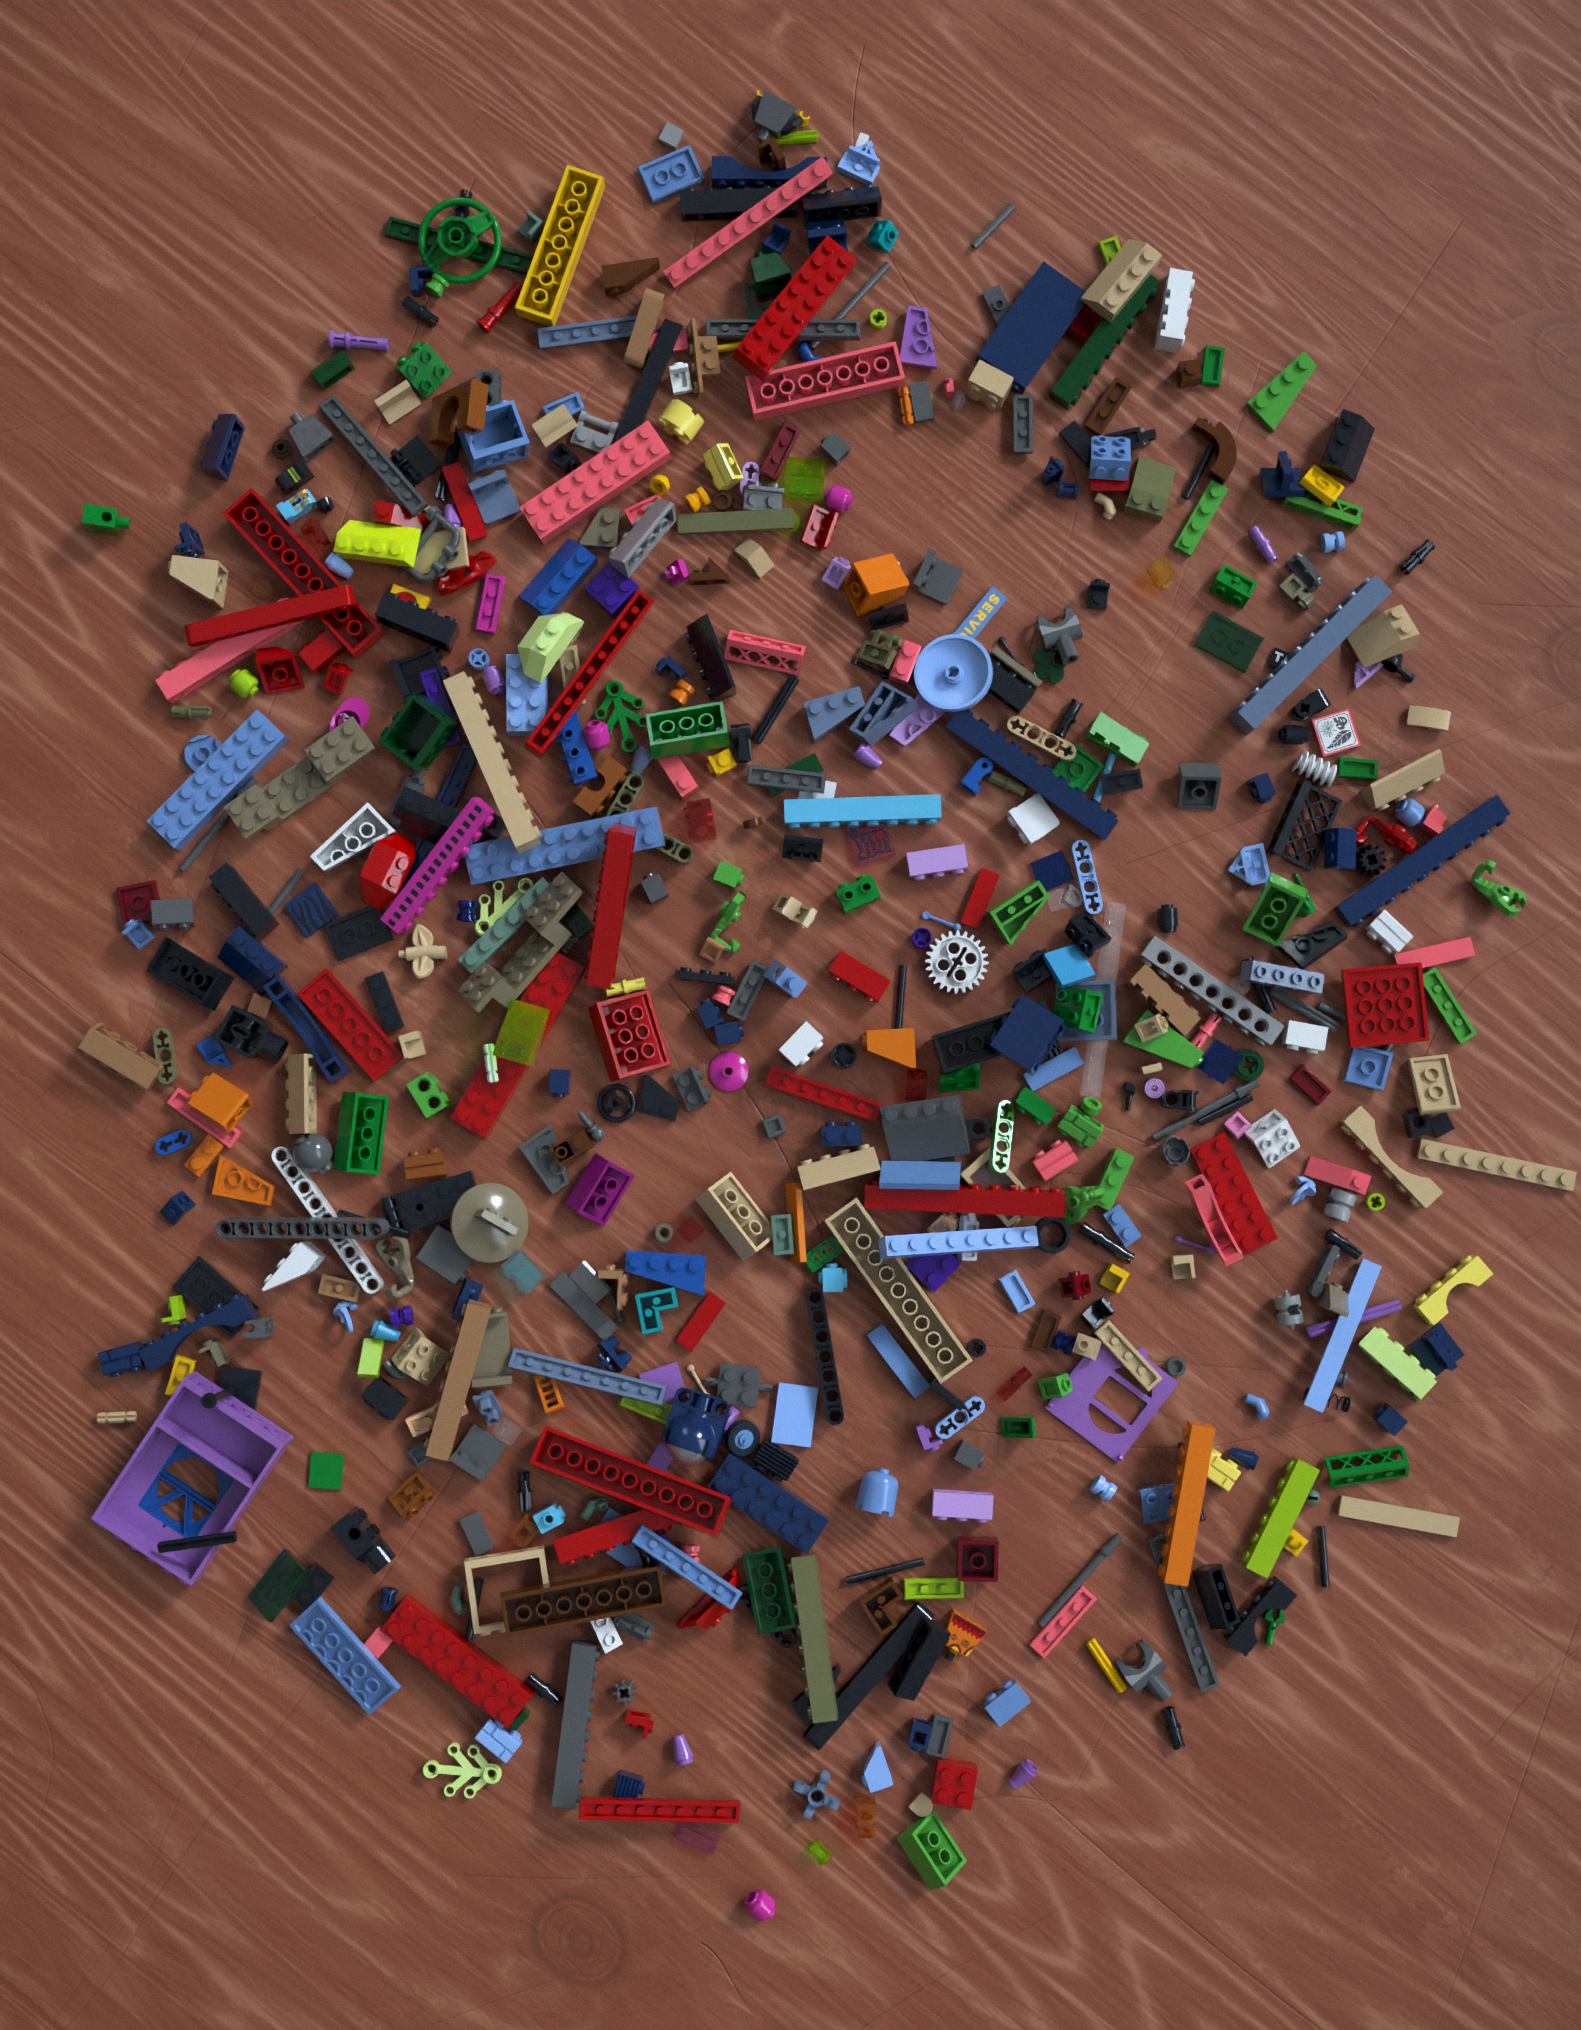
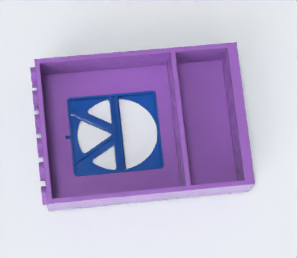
M196 1371L183 1378L91 1517L98 1527L106 1528L112 1532L114 1538L124 1540L132 1550L140 1551L147 1560L158 1563L165 1572L173 1573L179 1577L178 1580L181 1583L191 1586L204 1575L223 1544L165 1553L158 1552L157 1544L161 1541L233 1531L294 1438V1436L232 1395L218 1401L213 1408L207 1409L203 1407L201 1398L204 1394H215L223 1391V1389ZM188 1457L201 1459L213 1467L217 1473L220 1484L217 1502L214 1503L166 1471V1469L179 1459ZM160 1478L176 1488V1490L160 1498L157 1497ZM185 1494L184 1522L182 1523L169 1518L162 1511L161 1506ZM194 1501L210 1511L205 1517L195 1522L192 1520Z

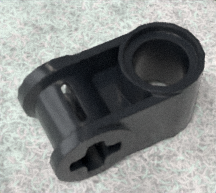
M1319 688L1293 707L1291 711L1292 717L1296 721H1304L1329 707L1331 702L1322 688Z
M1164 1091L1159 1097V1103L1164 1108L1198 1111L1196 1095H1198L1199 1091ZM1168 1094L1174 1097V1102L1171 1105L1166 1102Z

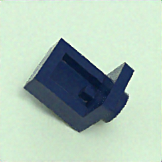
M775 222L772 232L763 242L761 249L769 254L776 252L780 256L789 244L792 230Z
M181 1191L170 1198L160 1213L174 1226L196 1204L184 1191Z

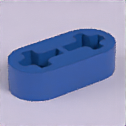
M182 1129L157 1140L155 1144L156 1151L161 1155H170L192 1144L193 1134L189 1130ZM181 1134L188 1136L185 1139L186 1143L176 1142V1140L182 1137ZM163 1142H172L173 1145L167 1147L168 1151L161 1149Z

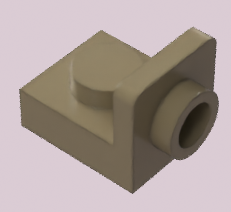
M213 1339L202 1344V1349L198 1350L199 1354L210 1350L211 1360L218 1367L230 1362L221 1340L216 1342Z

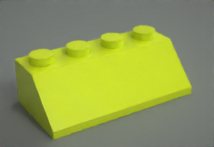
M349 520L337 532L333 552L344 559L414 568L421 529Z

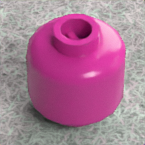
M833 485L831 489H826L823 499L826 500V508L843 513L845 510H849L853 496H851L849 489Z
M600 720L588 722L583 729L587 747L593 748L596 751L605 749L611 740L607 725Z
M762 1889L753 1890L749 1893L745 1900L746 1911L757 1921L770 1919L775 1913V1900Z

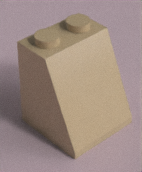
M172 555V559L168 563L169 574L182 586L218 608L223 609L229 571L217 560Z

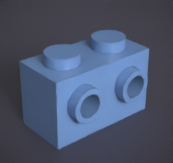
M1015 1678L1011 1681L1006 1680L1000 1686L1001 1689L996 1693H990L983 1703L985 1709L999 1727L1031 1703L1029 1696Z

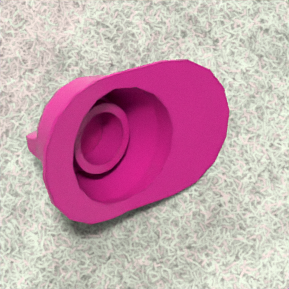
M360 698L345 700L330 721V730L332 731L352 716L360 727L363 728L370 717L368 704Z

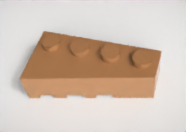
M1147 964L1140 966L1124 983L1156 1014L1160 1013L1162 1017L1164 1016L1168 1025L1183 1037L1201 1019L1198 1016V1011L1192 1006H1188L1184 999L1178 993H1175Z
M102 1022L90 1027L78 1047L83 1050L82 1053L84 1055L98 1059L102 1066L113 1068L119 1076L133 1080L134 1084L141 1089H149L153 1086L164 1068L162 1064L145 1052L138 1053L136 1051L137 1048L132 1043L122 1042L119 1038L120 1035L115 1031L105 1030L106 1025Z

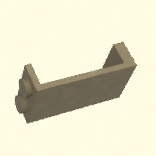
M503 1307L491 1309L472 1376V1388L513 1383L512 1369L508 1367L511 1359L508 1311H503Z

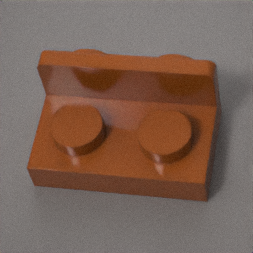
M416 1471L388 1499L400 1516L410 1519L416 1516L425 1504L432 1501L438 1491L430 1486L421 1472Z

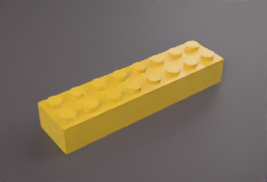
M570 165L566 166L515 306L519 317L548 327L556 325L605 190L604 177Z

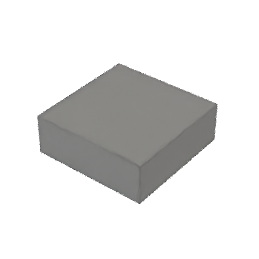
M667 122L658 140L660 143L676 150L684 135V130Z

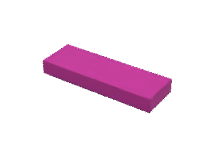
M486 573L475 628L477 632L495 635L506 577Z

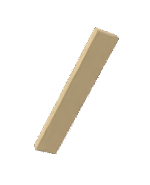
M1340 1495L1337 1512L1338 1516L1457 1537L1460 1520L1458 1516Z

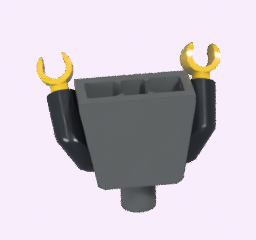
M757 90L756 97L751 104L752 119L755 122V127L760 130L756 138L759 142L770 138V136L776 139L787 136L799 127L807 126L810 116L807 118L803 117V111H800L799 116H797V107L766 91L763 92V95H760V90Z

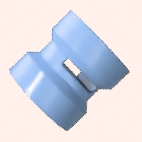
M1342 531L1331 535L1329 533L1321 534L1320 543L1323 553H1330L1332 550L1343 551L1345 549V538Z
M1100 1474L1090 1486L1089 1491L1093 1494H1098L1104 1502H1108L1114 1495L1117 1486L1113 1483H1108L1106 1478Z

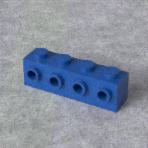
M575 712L556 740L558 746H563L564 752L561 755L564 764H569L570 771H567L570 782L580 786L599 780L589 748L587 747L577 712Z

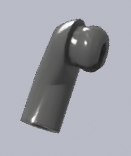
M387 1360L382 1365L393 1379H406L410 1376L398 1369L390 1360Z

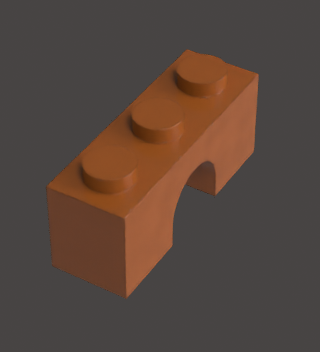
M608 756L597 770L598 774L605 779L604 787L599 791H591L584 786L573 800L577 807L592 818L602 813L605 808L603 806L605 802L613 799L617 793L615 791L619 785L622 786L628 777V770L611 756Z

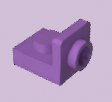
M923 1423L915 1425L924 1450L928 1449L931 1452L940 1448L939 1445L943 1444L940 1437L929 1441V1438H932L929 1427H924Z

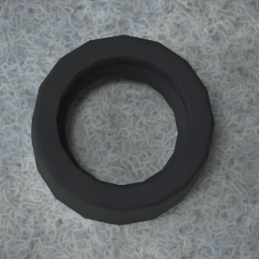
M1043 1217L1035 1224L1039 1244L1037 1247L1046 1253L1054 1254L1067 1248L1071 1240V1230L1065 1220L1059 1217ZM1048 1223H1056L1063 1230V1239L1056 1246H1047L1041 1240V1229Z

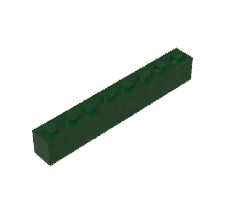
M1150 274L1111 323L1105 318L1101 321L1052 388L1049 398L1066 410L1071 405L1075 406L1081 398L1079 396L1081 391H1086L1092 383L1090 380L1092 376H1097L1103 368V365H1101L1105 359L1108 361L1113 355V347L1116 344H1121L1126 336L1124 332L1127 328L1129 330L1132 329L1137 321L1135 317L1138 313L1143 314L1148 306L1146 302L1149 298L1153 300L1159 289L1157 287L1160 282L1158 279Z

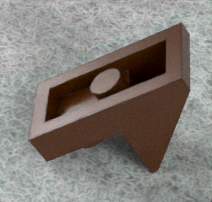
M708 557L709 572L695 570L694 573H690L691 585L729 584V575L710 557Z

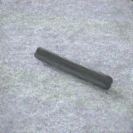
M1270 988L1269 994L1271 997L1317 1024L1329 1027L1328 1030L1331 1032L1338 1030L1340 1024L1280 988Z

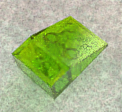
M512 999L499 1032L493 1055L534 1067L550 1009Z

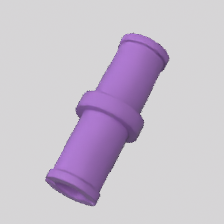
M1258 525L1248 531V534L1256 544L1257 551L1261 552L1268 565L1279 559L1270 545V540L1266 539Z

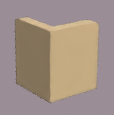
M420 1031L398 1036L405 1059H412L426 1054Z
M1193 1254L1170 1256L1173 1279L1196 1278Z

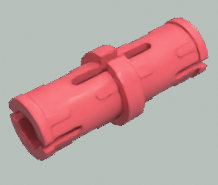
M1212 1012L1204 1025L1198 1028V1033L1191 1041L1197 1048L1200 1049L1206 1040L1213 1036L1212 1032L1223 1020L1221 1017H1217V1014Z

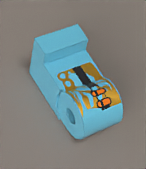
M304 489L283 503L282 501L276 506L285 520L291 525L317 505V501L308 489Z

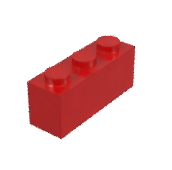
M843 951L839 952L828 970L831 973L830 977L839 983L841 980L848 984L847 988L855 993L859 990L865 994L863 997L872 1003L874 1001L879 1002L891 982Z

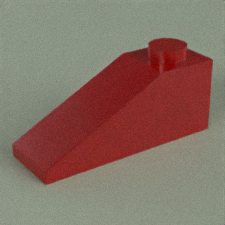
M379 500L375 501L371 518L374 523L421 529L420 535L424 533L431 523L424 513L420 512L417 516L413 517L405 507Z

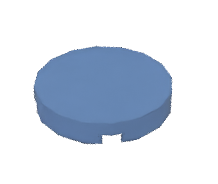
M197 735L190 739L184 750V758L188 767L196 771L221 746L220 742L208 735Z

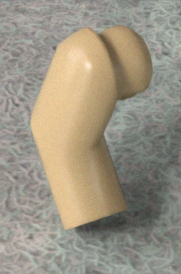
M1099 492L1094 501L1104 506L1105 512L1103 517L1111 520L1113 515H1116L1114 502Z

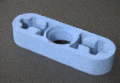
M971 1396L964 1402L967 1409L972 1407L971 1402L973 1400L981 1402L979 1410L974 1408L970 1411L973 1414L970 1417L965 1409L959 1411L955 1408L938 1421L935 1425L937 1436L947 1439L981 1414L985 1408L982 1398ZM957 1412H963L966 1416L962 1423L954 1420ZM949 1418H951V1421H952L953 1424L956 1425L957 1427H956L955 1429H953V1427H952V1425H951V1426L947 1429V1430H948V1433H947V1434H945L944 1432L940 1434V1433H939V1431L941 1430L940 1426H941L942 1424H943L944 1426H947L948 1424H950V1422L947 1421V1420H948Z

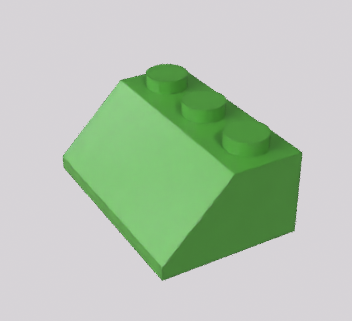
M934 1810L928 1816L921 1817L910 1824L897 1838L930 1890L946 1886L967 1862Z

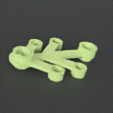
M528 878L521 879L518 882V889L503 903L505 884L500 880L493 883L495 891L494 913L488 917V906L491 904V898L487 894H482L479 897V903L481 904L480 919L476 921L474 926L476 934L481 937L497 920L534 886V883ZM498 883L502 884V888L500 890H496L495 888L496 884ZM525 883L530 884L528 890L523 889ZM483 897L488 898V902L486 904L482 903ZM482 925H488L487 931L481 930Z
M456 1742L451 1743L447 1751L461 1766L439 1765L437 1761L429 1760L423 1767V1774L427 1778H434L438 1773L461 1775L453 1783H448L445 1786L444 1794L448 1797L454 1796L457 1789L471 1777H481L473 1785H467L464 1789V1796L471 1799L486 1783L495 1784L502 1775L500 1766L495 1763H488L480 1753V1747L477 1744L470 1745L467 1753L469 1757L477 1761L481 1768H475L460 1751V1745ZM455 1746L457 1752H452L450 1748ZM471 1748L477 1749V1753H476V1754H472L471 1751H470V1749H471ZM429 1765H434L436 1770L431 1771ZM494 1770L495 1775L490 1776L488 1771ZM452 1787L454 1792L449 1793L447 1788ZM469 1788L474 1791L471 1795L467 1793Z

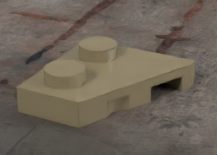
M600 508L580 540V544L583 547L617 548L620 509Z

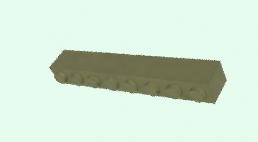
M817 1555L792 1557L791 1562H788L789 1573L793 1574L794 1582H791V1590L793 1595L796 1594L797 1603H794L795 1615L799 1616V1623L796 1624L798 1636L801 1635L802 1638L799 1650L800 1656H804L805 1664L802 1665L803 1677H807L808 1685H805L806 1698H810V1706L807 1707L808 1717L812 1719L813 1724L836 1721L839 1717Z

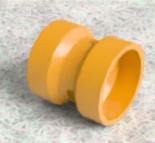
M702 486L698 487L693 494L689 493L684 496L694 513L699 511L703 505L707 506L711 503Z

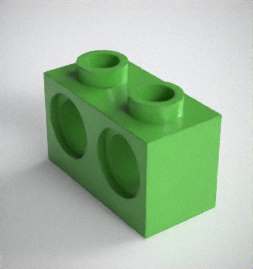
M426 1072L406 1085L425 1117L430 1119L448 1108L449 1104L447 1102L450 1100L444 1091L441 1092L437 1085L440 1083L436 1076ZM423 1081L429 1083V1089L425 1092L420 1089V1084ZM434 1097L439 1100V1106L435 1109L430 1105V1101Z

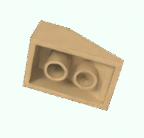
M1401 604L1383 611L1350 633L1346 640L1364 668L1416 648L1420 633Z

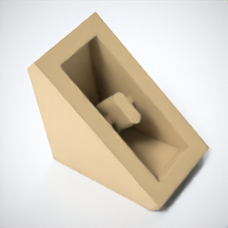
M749 537L734 550L760 579L774 567L773 562L764 549Z

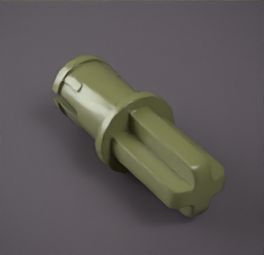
M189 704V706L173 705L171 713H175L172 714L173 718H189L193 720L194 718H210L212 716V709L209 706H194L193 704Z
M992 771L988 778L989 782L1003 787L1005 791L1007 789L1023 796L1027 785L1011 779L1012 776L1007 777L996 771Z

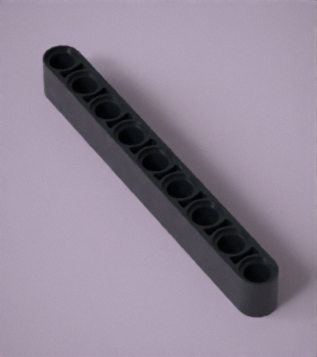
M918 1601L836 1695L838 1720L812 1723L805 1731L803 1738L819 1751L906 1651L923 1618L933 1619L935 1614Z

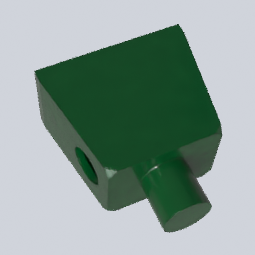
M759 250L755 253V258L751 260V270L756 295L760 296L784 289L791 281V271L778 253L766 254L764 250Z

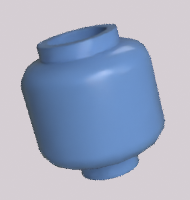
M1412 798L1402 799L1394 809L1396 819L1407 827L1420 825L1425 818L1424 807Z

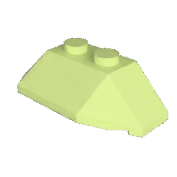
M569 613L539 616L517 646L525 676L541 684L579 631L584 621Z

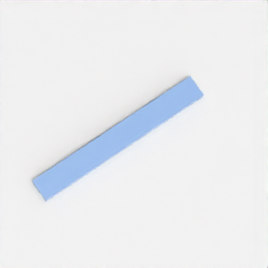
M1364 1258L1361 1260L1347 1294L1349 1315L1348 1317L1338 1316L1304 1400V1406L1323 1413L1382 1266Z

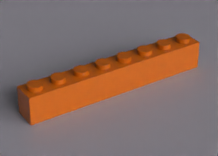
M1187 1420L1186 1426L1183 1427L1182 1437L1184 1441L1183 1446L1181 1445L1179 1448L1180 1464L1177 1465L1175 1471L1177 1481L1176 1485L1172 1488L1173 1504L1169 1506L1168 1511L1170 1521L1165 1528L1166 1544L1162 1546L1163 1561L1158 1568L1160 1579L1167 1584L1188 1587L1216 1429L1211 1424Z

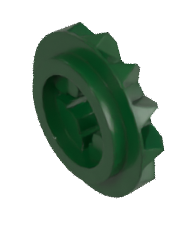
M1242 1050L1236 1054L1232 1061L1233 1071L1238 1078L1244 1081L1257 1079L1264 1070L1263 1058L1254 1050ZM1245 1060L1256 1063L1250 1067V1072L1247 1068H1241L1245 1064Z

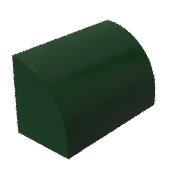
M341 349L310 372L321 388L326 390L355 370V367Z

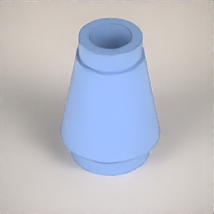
M333 552L324 562L327 570L347 580L354 572L340 555Z

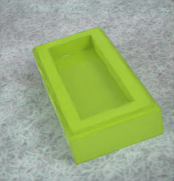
M364 1338L358 1377H379L384 1340Z

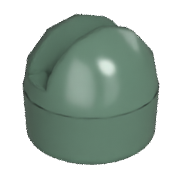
M1311 1489L1308 1496L1317 1498L1316 1500L1306 1499L1305 1503L1312 1506L1316 1505L1320 1500L1319 1493Z

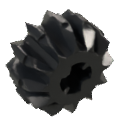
M1368 844L1366 848L1364 846L1359 847L1360 852H1356V858H1358L1356 859V864L1358 866L1355 868V871L1361 869L1360 876H1364L1366 873L1368 878L1373 877V874L1378 876L1380 870L1386 868L1382 863L1387 862V858L1381 857L1385 854V851L1378 852L1379 846L1372 848V845ZM1369 857H1371L1372 864L1370 865L1368 864L1369 860L1367 859Z

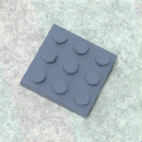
M1115 980L1084 981L1068 986L1103 994L1095 1033L1065 1027L1058 1037V1041L1117 1040ZM1056 983V997H1057V992H1058V987H1059V985H1058L1057 983Z

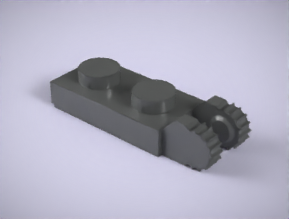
M1329 1243L1326 1244L1310 1277L1308 1287H1306V1292L1310 1296L1319 1298L1322 1295L1324 1281H1327L1330 1277V1269L1339 1258V1247Z

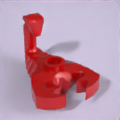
M1373 815L1365 817L1355 829L1357 830L1356 844L1359 846L1368 839V836H1363L1362 833L1371 824L1382 834L1387 845L1391 847L1396 846L1408 855H1411L1417 848L1415 847L1417 845L1416 841L1406 834L1407 831L1402 826L1396 823L1391 826Z

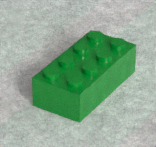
M723 701L645 714L653 759L730 746Z

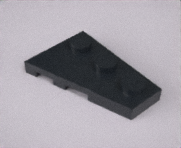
M1333 922L1312 929L1310 933L1301 936L1297 934L1292 936V939L1282 940L1277 948L1299 969L1303 970L1345 941L1347 934Z

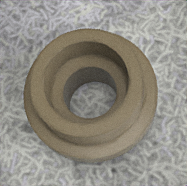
M661 1223L655 1228L654 1236L657 1241L667 1243L673 1238L674 1230L671 1225ZM662 1229L668 1231L666 1237L661 1236L660 1232Z

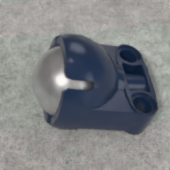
M679 1388L675 1392V1399L661 1436V1444L667 1446L672 1458L681 1464L695 1465L704 1459L712 1461L716 1456L727 1421L731 1416V1407L726 1401L707 1393L690 1388ZM684 1393H688V1401L684 1403L680 1402V1396ZM726 1406V1413L724 1415H718V1407Z

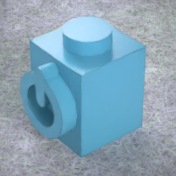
M827 1263L826 1267H822V1272H818L819 1284H823V1292H843V1288H847V1268L842 1269V1267H838V1263Z
M555 1502L534 1513L532 1517L541 1534L562 1524L566 1514L562 1506H558Z

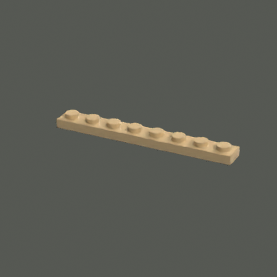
M1425 1139L1419 1140L1416 1155L1418 1159L1573 1191L1577 1172Z

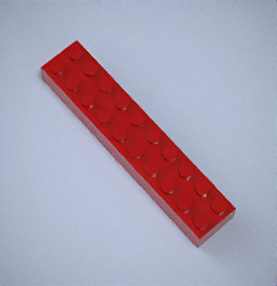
M252 487L223 512L225 517L298 596L342 586ZM355 600L356 606L353 608L318 616V618L358 660L386 633Z
M559 952L551 958L530 982L494 1043V1054L496 1055L497 1063L496 1073H498L499 1080L493 1083L487 1081L488 1072H486L484 1060L450 1119L479 1136L488 1138L584 975L585 967Z
M548 1426L544 1427L530 1461L533 1467L715 1538L719 1536L732 1502L731 1497Z

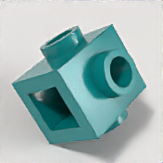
M876 220L871 226L865 241L876 252L889 253L896 242L899 231L889 220Z

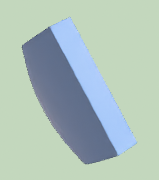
M872 141L857 147L849 146L848 151L844 153L837 166V172L865 185H872L880 170V159L875 154Z
M1263 843L1243 847L1228 871L1252 886L1266 883L1270 872Z

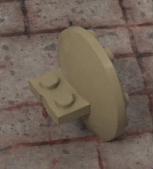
M483 1183L469 1188L456 1201L450 1218L451 1234L457 1247L469 1258L486 1263L505 1260L517 1252L526 1238L529 1226L527 1209L522 1199L509 1187L497 1183Z

